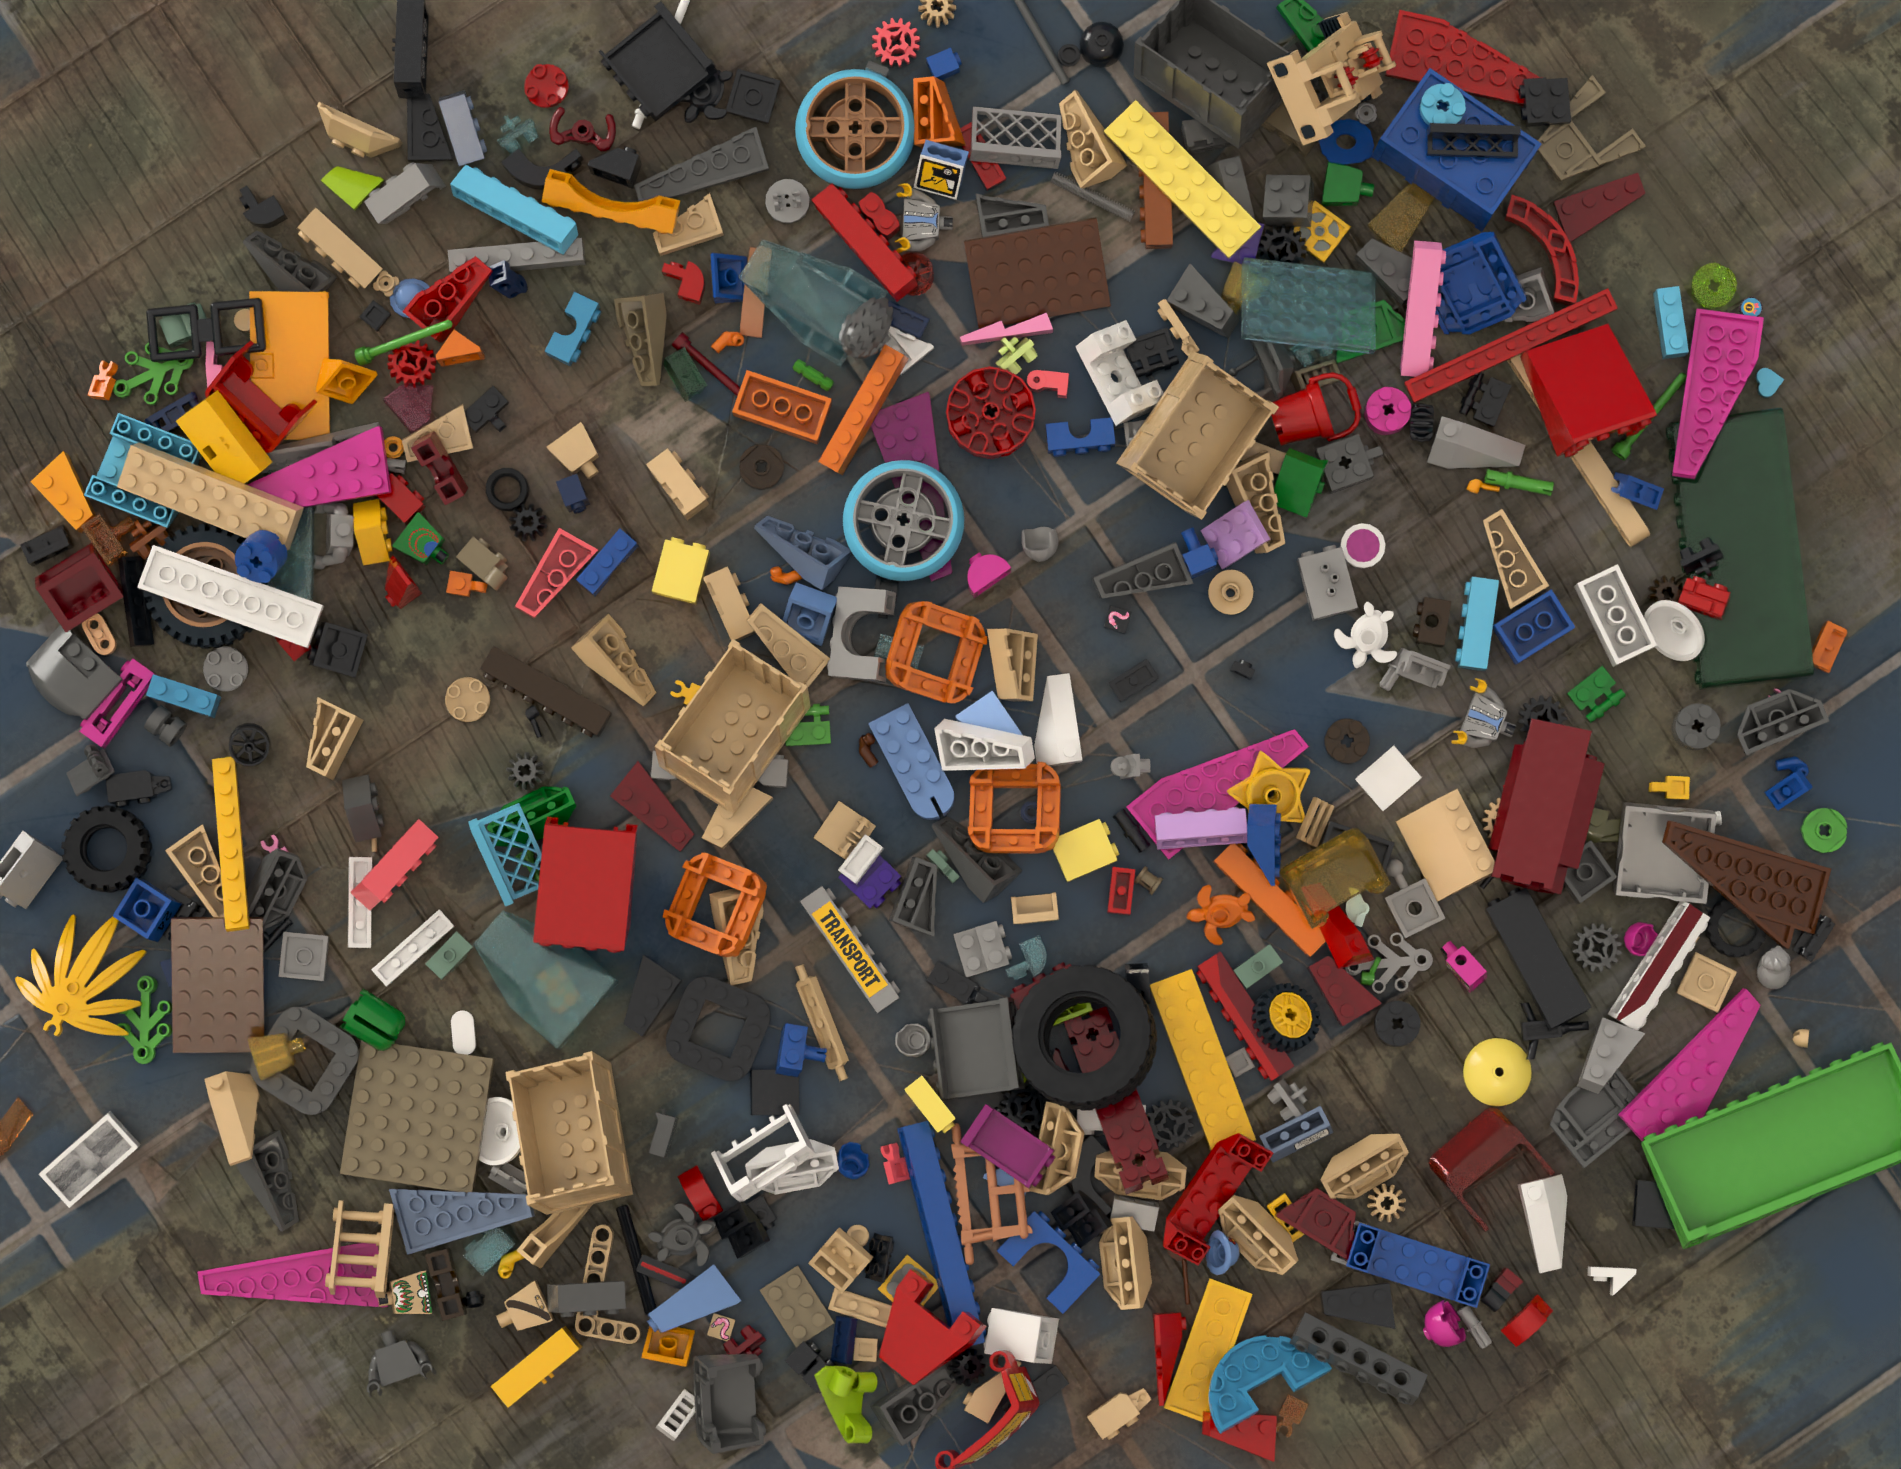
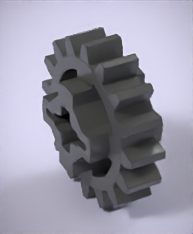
M1592 923L1590 930L1586 926L1582 927L1584 933L1577 932L1575 935L1579 940L1572 941V944L1577 946V949L1572 950V953H1578L1575 961L1582 960L1581 967L1590 966V972H1593L1595 967H1597L1599 972H1603V966L1607 969L1612 968L1610 962L1617 963L1618 960L1615 958V955L1622 953L1617 950V947L1622 945V942L1615 941L1619 935H1612L1611 927L1604 930V924L1602 923L1598 928H1596L1595 923ZM1593 933H1601L1606 937L1600 939L1597 938L1596 935ZM1585 939L1587 946L1586 950L1582 951V944ZM1593 943L1601 944L1600 953L1592 951ZM1611 944V954L1608 957V954L1606 952L1608 946ZM1596 957L1601 963L1591 962L1587 958Z

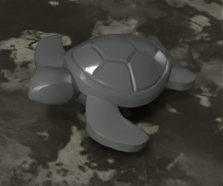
M683 1202L676 1203L674 1207L683 1218L671 1221L664 1227L661 1233L652 1231L648 1235L653 1242H657L658 1247L661 1249L657 1254L658 1261H664L668 1254L684 1256L696 1249L698 1266H703L709 1258L710 1248L702 1239V1235L710 1234L715 1229L716 1223L712 1220H705L698 1224L696 1222V1213L692 1207Z

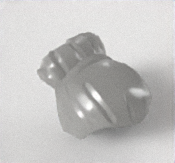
M1777 945L1775 948H1771L1770 951L1765 952L1758 962L1757 977L1760 983L1769 989L1782 988L1790 979V956L1781 946Z

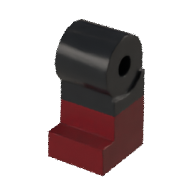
M1504 1268L1488 1287L1489 1289L1480 1301L1493 1312H1496L1523 1281L1508 1268Z

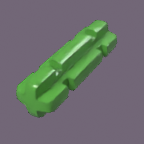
M798 359L793 365L795 372L802 373L806 379L816 385H821L820 387L825 391H829L834 384L832 379L825 378L821 372L809 365L806 366V363Z

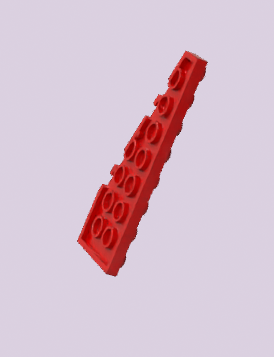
M1399 10L1389 54L1391 60L1395 61L1396 66L1386 70L1385 76L1419 83L1429 68H1431L1470 95L1524 106L1523 99L1519 98V85H1522L1524 79L1540 78L1528 71L1526 67L1511 61L1509 57L1485 43L1477 41L1467 35L1468 33L1455 28L1444 19Z

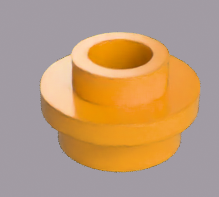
M391 436L384 440L388 458L396 459L403 454L404 447L400 438ZM391 444L397 445L398 448L395 452L389 450Z

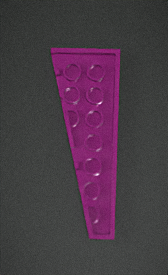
M929 392L879 410L871 425V429L884 462L898 460L917 461L939 471ZM902 477L891 478L894 488H899ZM923 481L921 492L931 500L937 516L945 518L942 496L934 487ZM910 493L902 497V501L905 504H911L915 500L914 495ZM923 520L920 522L919 527L921 530L927 531L932 527V523L929 520ZM932 538L925 547L919 550L922 559L925 560L935 553L943 541ZM951 559L938 571L929 575L931 582L952 574Z

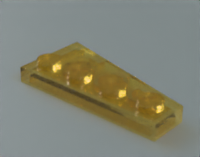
M1409 183L1367 226L1387 246L1402 253L1435 197L1416 184Z

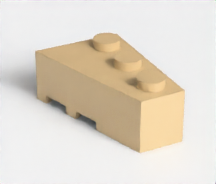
M727 566L703 577L731 641L732 639L739 641L755 634L756 632L747 622L750 615L746 607L750 604L745 593L740 595L737 586L741 584L736 573L731 574Z

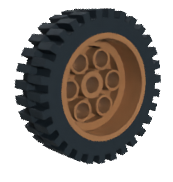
M198 524L196 528L188 526L186 531H181L180 529L175 531L176 536L172 538L170 536L164 539L166 543L163 546L160 544L157 546L211 565L214 561H220V569L238 575L235 553L245 539L214 525ZM270 582L262 583L267 586H270ZM143 591L144 597L148 600V603H146L147 608L152 612L151 616L158 622V626L173 638L197 648L198 646L203 649H209V647L219 648L223 644L229 646L234 644L233 640L238 639L240 641L244 638V633H251L254 630L207 612L198 615L196 608L148 591Z

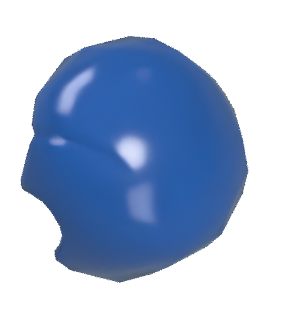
M848 1142L842 1145L837 1153L838 1171L849 1179H858L864 1176L869 1168V1155L861 1150L859 1143Z

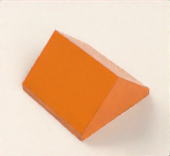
M456 330L452 331L436 354V360L441 367L485 359V354L481 348Z

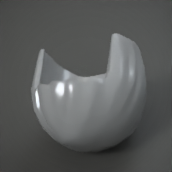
M1038 527L1035 529H1025L1021 533L1023 550L1032 560L1037 562L1046 561L1055 554L1059 543L1055 529Z

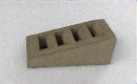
M1335 359L1295 371L1290 377L1295 391L1297 392L1305 388V385L1309 383L1310 373L1312 377L1319 375L1318 370H1320L1321 374L1327 373L1325 368L1329 367L1330 372L1340 374ZM1328 378L1323 379V381L1320 380L1318 383L1320 388H1323L1341 380Z

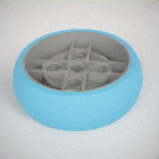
M891 461L871 469L853 486L844 507L843 530L852 554L865 568L886 579L911 581L935 573L952 558L962 539L964 510L955 487L938 470L917 461ZM902 477L899 488L885 492L875 503L864 500L868 493L878 484L891 478ZM923 481L934 487L942 496L949 518L937 516L933 503L921 492ZM907 493L913 494L915 497L914 502L911 504H905L902 501V497ZM880 510L888 513V517L884 521H878L875 518L876 513ZM902 515H905L910 522L909 524L905 523V526H901L898 518L902 519ZM923 520H929L932 523V527L927 531L921 530L919 527L920 522ZM859 523L870 525L873 536L886 549L884 560L874 555L865 545L860 534ZM896 537H902L905 540V544L901 548H896L892 544L893 540ZM932 538L943 541L938 550L930 557L918 563L905 565L907 554L922 549Z

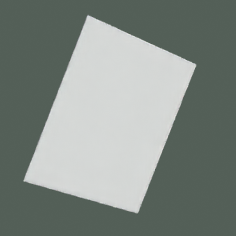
M1393 746L1355 780L1380 809L1384 811L1422 777L1397 748Z

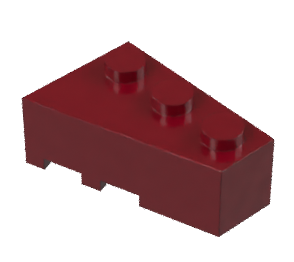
M1329 956L1307 967L1340 1026L1346 1025L1382 1004L1343 968H1338L1336 962Z

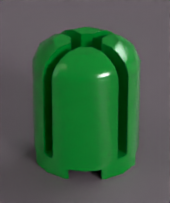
M362 989L360 994L363 996H360L354 1004L352 1003L343 1018L345 1022L340 1027L376 1050L385 1051L393 1046L399 1037V1033L402 1032L405 1026V1016L400 1010L369 991Z

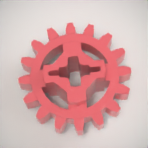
M891 18L890 24L883 21V28H876L878 35L872 36V40L877 42L872 44V49H878L875 53L876 58L882 56L881 63L884 64L886 61H889L890 67L894 63L901 67L902 61L910 64L909 57L916 58L914 50L920 49V46L915 44L920 41V36H914L917 33V29L913 28L910 30L911 23L908 22L904 25L902 18L899 19L898 23H895L893 18ZM899 29L898 31L890 32V30ZM907 35L911 39V46H908L905 42ZM882 39L885 43H887L885 51L882 49L881 46ZM900 39V45L896 44L892 47V40L897 41ZM894 54H903L901 56H894Z

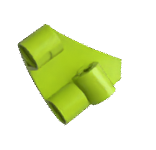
M844 1366L823 1367L814 1376L842 1437L847 1443H869L872 1438V1428L861 1414L864 1392L873 1393L876 1390V1374L873 1372H855L851 1368Z

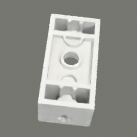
M1127 320L1094 332L1075 346L1115 426L1149 413L1164 394L1157 380L1141 386L1124 352L1126 347L1136 341ZM1111 373L1117 376L1118 383L1112 380Z

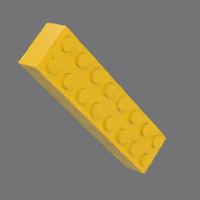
M1192 969L1150 984L1152 997L1210 1151L1217 1142L1237 1133L1253 1141L1256 1140Z

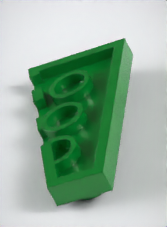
M1284 0L1277 5V10L1308 52L1318 47L1325 40L1318 24L1324 19L1304 0Z

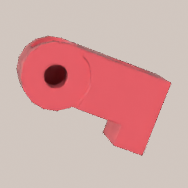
M1034 370L1028 374L1027 385L1031 391H1058V398L1067 399L1069 373Z

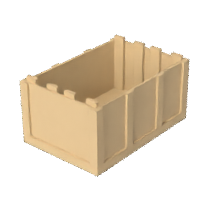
M1192 351L1116 464L1188 514L1202 520L1212 500L1221 487L1227 484L1230 474L1247 449L1253 446L1255 443L1254 439L1271 414H1275L1279 407L1273 402L1263 399L1219 368L1208 356Z
M732 639L726 653L713 671H709L705 676V682L686 708L683 707L681 709L678 719L665 737L657 742L655 751L659 767L734 814L810 709L808 686L802 682L794 681L741 647L739 642Z
M590 1051L583 1053V1056L521 1071L512 1070L506 1072V1079L510 1083L514 1108L512 1115L513 1121L516 1122L521 1151L519 1158L520 1165L524 1169L528 1206L548 1215L633 1195L612 1067L609 1061Z

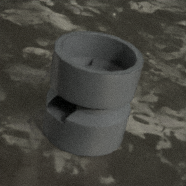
M162 705L155 709L144 725L147 731L154 736L159 735V740L169 747L176 743L187 727V723L177 716L172 717V712Z

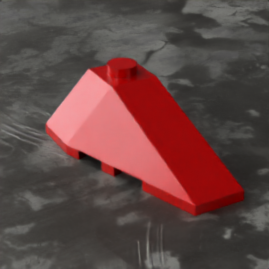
M475 256L453 270L445 278L436 281L431 287L417 293L402 312L422 329L445 320L452 321L453 325L450 329L431 335L435 340L443 343L458 325L493 270Z
M1322 884L1304 886L1302 888L1303 894L1338 968L1373 961L1374 957L1365 938Z
M1181 1312L1153 1313L1159 1406H1164L1182 1339V1330H1186V1317H1181Z

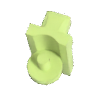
M1004 337L1001 339L1004 346L998 350L1003 357L995 364L1000 369L1008 370L1015 375L1018 374L1022 368L1017 364L1016 360L1020 356L1027 363H1030L1038 356L1032 347L1034 343L1026 337L1020 342L1016 337H1013L1010 341Z

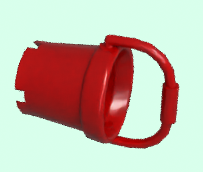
M1334 372L1324 373L1309 378V383L1306 384L1304 389L1273 401L1279 407L1275 414H1271L1281 446L1320 436L1323 439L1327 438V441L1330 442L1351 434L1359 424L1361 418L1360 409L1362 408L1356 388L1352 386L1351 382L1342 374ZM1335 378L1345 383L1348 388L1347 393L1352 409L1355 411L1353 424L1345 431L1337 434L1334 433L1318 381L1323 379Z

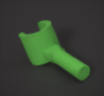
M1376 957L1370 972L1362 971L1361 984H1373L1376 969L1381 961L1380 957Z

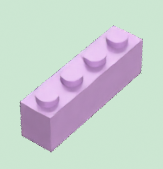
M1232 807L1220 811L1208 809L1205 812L1185 811L1180 814L1165 812L1155 815L1157 850L1247 843L1246 810Z

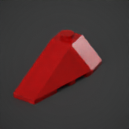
M392 555L389 559L385 590L388 594L385 597L392 607L397 605L402 609L421 595L422 592L397 558Z

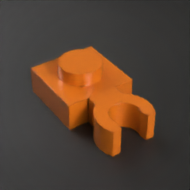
M102 360L99 365L100 374L94 375L88 396L93 399L110 400L116 379L112 378V376L117 372L118 365L112 361L107 363Z

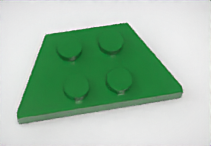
M1385 300L1342 314L1336 363L1340 364L1402 342L1405 327L1404 318L1399 313H1396Z

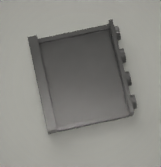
M1006 997L988 1002L930 1009L928 1023L933 1032L931 1047L935 1050L936 1057L933 1061V1066L938 1074L936 1090L941 1099L948 1100L1025 1089L1023 1073L1016 1061V1054H1014L1012 1044L1014 1040L1012 1038L1013 1026H1015L1014 1019L1016 1016L1014 998Z

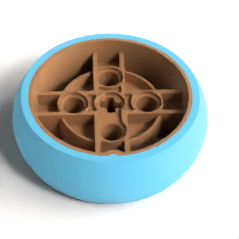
M860 69L839 71L819 81L803 99L797 113L795 125L797 146L808 167L826 182L847 189L873 187L895 175L907 161L914 145V113L904 93L886 77L872 71ZM866 88L884 96L893 105L898 117H886L879 105L866 98ZM845 89V98L836 102L828 110L825 117H813L816 109L824 99L839 90ZM853 103H859L862 106L857 112L851 111L849 107ZM830 125H837L839 131L835 134L829 133L827 128ZM854 125H858V128L862 129L858 130L857 134H853V131L849 130L853 129ZM875 125H881L884 130L880 134H875L872 132V128ZM813 141H824L828 149L835 156L845 160V170L838 169L827 163L816 151ZM886 142H898L892 154L883 163L866 170V160L876 156ZM852 147H859L862 151L858 156H852L849 150Z

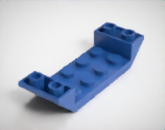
M1359 1222L1346 1266L1477 1308L1490 1264Z

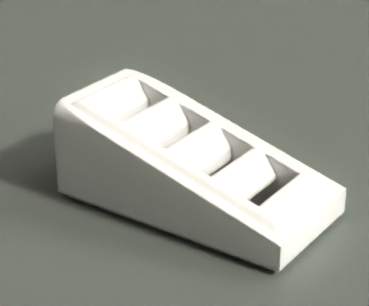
M684 1389L656 1428L674 1441L695 1413L694 1396ZM684 1398L694 1407L692 1409L689 1408L681 1400ZM679 1406L681 1409L687 1412L688 1415H683L675 1408ZM670 1415H675L682 1421V1423L679 1424L677 1421L671 1418ZM667 1421L676 1428V1431L674 1432L664 1423Z

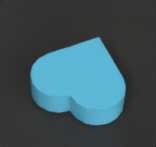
M1760 369L1756 374V381L1759 384L1757 390L1759 395L1764 398L1771 397L1784 379L1771 369Z

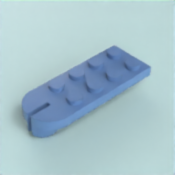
M909 703L868 723L913 811L923 819L940 820L931 801V798L934 797L945 817L953 807L955 794Z

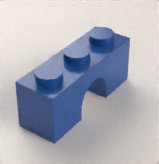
M1111 417L1090 419L1091 431L1084 438L1072 436L1069 431L1068 422L1045 425L1048 454L1053 453L1054 457L1065 456L1066 452L1075 451V454L1089 453L1090 449H1098V452L1111 451V447H1115L1114 425Z
M619 529L578 576L576 581L596 597L608 583L610 576L621 563H625L637 549V542Z

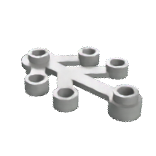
M1396 932L1390 936V943L1393 946H1399L1409 955L1408 957H1399L1381 942L1378 935L1369 936L1367 939L1368 946L1375 948L1387 958L1381 959L1377 969L1387 968V970L1378 980L1373 982L1372 990L1375 993L1384 992L1386 984L1401 966H1410L1402 978H1398L1394 982L1396 990H1406L1409 981L1418 971H1425L1430 968L1433 962L1431 953L1422 948L1416 950L1404 940L1402 934ZM1394 935L1400 937V943L1395 944L1392 938ZM1372 937L1378 939V944L1376 946L1370 944V939ZM1422 955L1425 957L1424 964L1418 963V956ZM1375 960L1358 964V968L1355 971L1351 970L1350 966L1344 967L1347 973L1354 976L1362 970L1370 969ZM1399 980H1403L1405 982V987L1403 989H1400L1397 986V982ZM1377 982L1383 985L1381 991H1377L1374 987Z

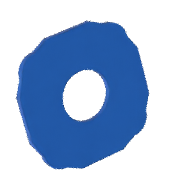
M1352 119L1337 120L1331 124L1334 132L1327 138L1318 140L1322 154L1331 163L1341 165L1360 163L1369 159L1373 154L1374 142L1371 131L1360 121ZM1341 135H1350L1356 140V144L1351 149H1343L1337 145L1336 139Z

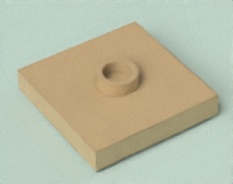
M1695 952L1676 993L1718 1013L1737 971Z

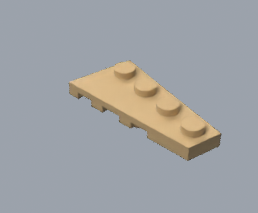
M762 603L758 605L747 619V622L794 681L802 682L809 687L828 664L830 658Z

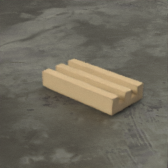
M1313 797L1296 838L1313 847H1317L1335 806L1317 797ZM1320 805V807H1319V809H1318V811H1317V814H1316V816L1314 817V815H1315V813H1316V810H1317L1318 806Z

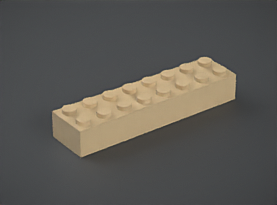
M140 442L130 446L117 485L120 489L244 538L258 530L270 531L279 537L278 540L282 545L285 544L287 550L291 547L304 509L302 506Z

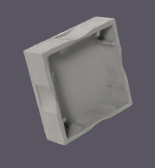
M1623 802L1615 867L1617 878L1614 879L1613 885L1615 895L1640 898L1663 897L1674 901L1706 904L1709 883L1666 847L1662 840L1667 821H1674L1715 834L1717 814L1713 810Z

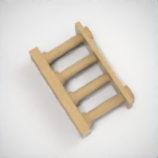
M338 1201V1208L334 1207L333 1221H336L331 1271L326 1274L325 1287H329L331 1295H335L336 1285L368 1287L374 1290L376 1298H385L395 1214L393 1204L384 1203L383 1211L375 1213L346 1211L344 1202ZM343 1221L378 1222V1224H382L381 1233L377 1232L376 1235L342 1232ZM341 1241L376 1244V1246H379V1254L374 1256L340 1254ZM339 1263L371 1265L377 1268L376 1276H372V1278L337 1276Z

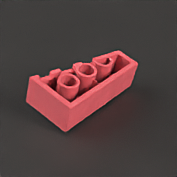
M559 528L514 608L535 618L598 552V549Z
M418 819L350 893L368 910L373 909L380 901L385 903L393 895L390 890L395 885L400 887L408 878L405 874L409 869L414 871L422 863L420 857L424 853L428 856L435 849L436 845L434 842L439 837Z

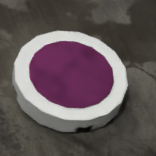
M1361 523L1353 525L1345 532L1341 539L1340 547H1342L1348 564L1355 568H1369L1381 560L1385 552V540L1376 527Z

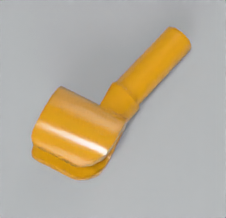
M1478 479L1469 481L1466 488L1475 494H1478L1480 488L1496 492L1500 490L1499 486L1489 485Z

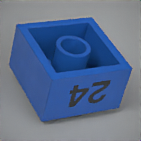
M135 878L114 912L113 917L146 939L158 942L170 924L171 918L174 917L181 906V903L148 881Z

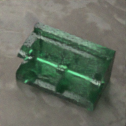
M685 347L665 358L663 365L685 402L690 400L696 393L700 394L703 392L704 388L707 387L705 380Z

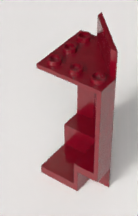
M1531 719L1526 741H1524L1523 745H1514L1488 847L1489 850L1498 852L1492 877L1499 878L1502 882L1536 892L1561 895L1567 869L1579 868L1605 763L1597 761L1598 757L1586 754L1592 731Z

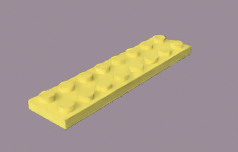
M1136 100L1104 130V134L1228 259L1261 228L1243 207Z

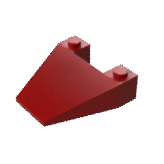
M910 1269L896 1288L879 1358L912 1385H916L972 1346L987 1326L971 1313L963 1311L950 1328L920 1304L934 1284L917 1270Z

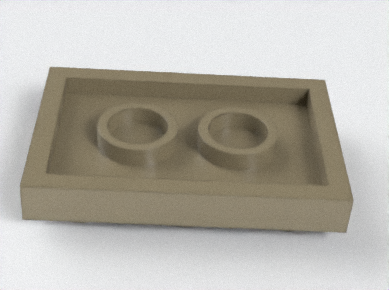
M798 1265L760 1289V1292L796 1348L803 1341L811 1339L835 1323Z

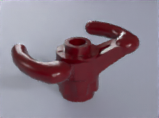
M559 107L555 111L549 128L552 143L561 145L572 141L577 142L579 145L584 144L587 146L592 144L603 152L610 150L616 136V124L613 115L607 114L605 117L608 133L607 138L602 139L595 133L593 125L585 119L575 122L572 129L559 133L558 124L565 113V109ZM583 129L587 130L584 134L579 133L582 132Z

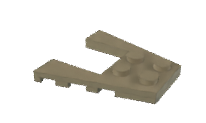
M1593 75L1570 101L1571 119L1606 94ZM1572 120L1570 124L1550 125L1537 140L1542 143L1537 152L1559 182L1646 147L1632 128L1596 154Z

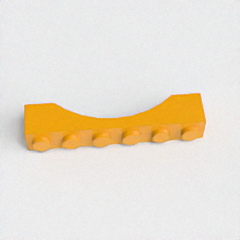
M550 169L547 174L542 202L547 203L551 207H563L572 212H584L597 218H609L617 223L625 222L633 224L638 228L654 229L663 234H673L681 202L680 200L660 195L639 202L613 201L591 192L579 183L572 174Z

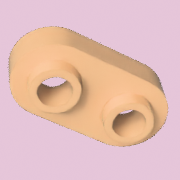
M95 614L82 622V628L98 654L107 656L115 651L117 646L116 639L101 615ZM94 621H97L99 624L96 629L91 627ZM108 641L109 646L104 649L102 643Z

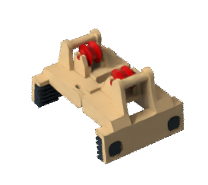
M1348 12L1325 18L1318 24L1325 40L1302 58L1298 50H1295L1292 53L1281 55L1267 62L1303 145L1327 138L1334 132L1331 127L1332 123L1358 103L1380 96L1382 94L1380 85L1383 84L1379 73L1396 66L1395 61L1391 60L1384 44L1382 31L1362 35L1357 22L1351 21ZM1374 41L1376 48L1372 47L1371 43L1366 42ZM1321 76L1329 94V97L1321 103L1310 81Z

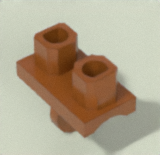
M137 519L134 522L137 528L131 534L134 538L140 533L142 535L129 545L133 552H137L143 559L149 557L152 549L148 542L155 538L163 546L166 543L164 539L169 535L166 527L156 524L149 530H146L153 524L148 520L142 524Z

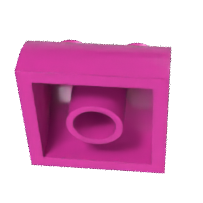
M980 552L969 559L971 566L967 576L968 589L973 598H976L1011 573L1010 565L997 555L982 556Z

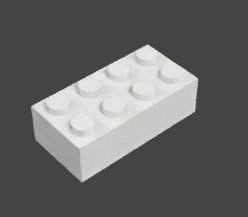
M1618 564L1574 586L1613 667L1657 646Z

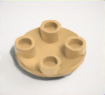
M464 677L454 681L448 687L445 703L449 713L455 719L463 722H473L483 717L490 706V694L487 687L480 680Z

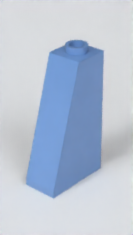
M712 1265L647 1315L649 1317L647 1323L654 1332L658 1330L660 1333H664L732 1307L741 1300L716 1266Z

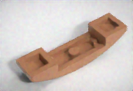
M750 247L740 323V333L743 336L762 338L772 258L771 249Z

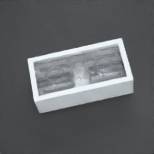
M109 1111L45 1167L39 1175L70 1208L140 1146V1143L114 1114Z

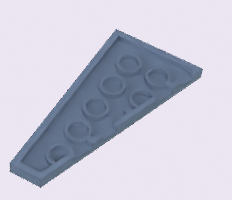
M389 1189L407 1255L535 1216L533 1208L527 1205L526 1196L528 1194Z

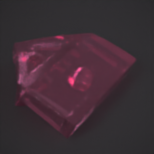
M409 384L407 387L401 385L383 400L411 434L419 430L430 420L433 386L416 385V388H413Z

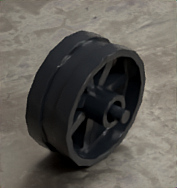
M255 723L239 725L232 731L229 737L231 757L243 766L260 764L269 753V736L262 726ZM253 730L251 736H246L243 731ZM256 732H259L264 738L255 740L254 736ZM238 733H240L244 741H237L233 739ZM266 742L265 751L255 746ZM232 745L243 746V748L235 753ZM253 751H256L259 754H261L257 758H252ZM246 752L249 755V759H244L240 756Z

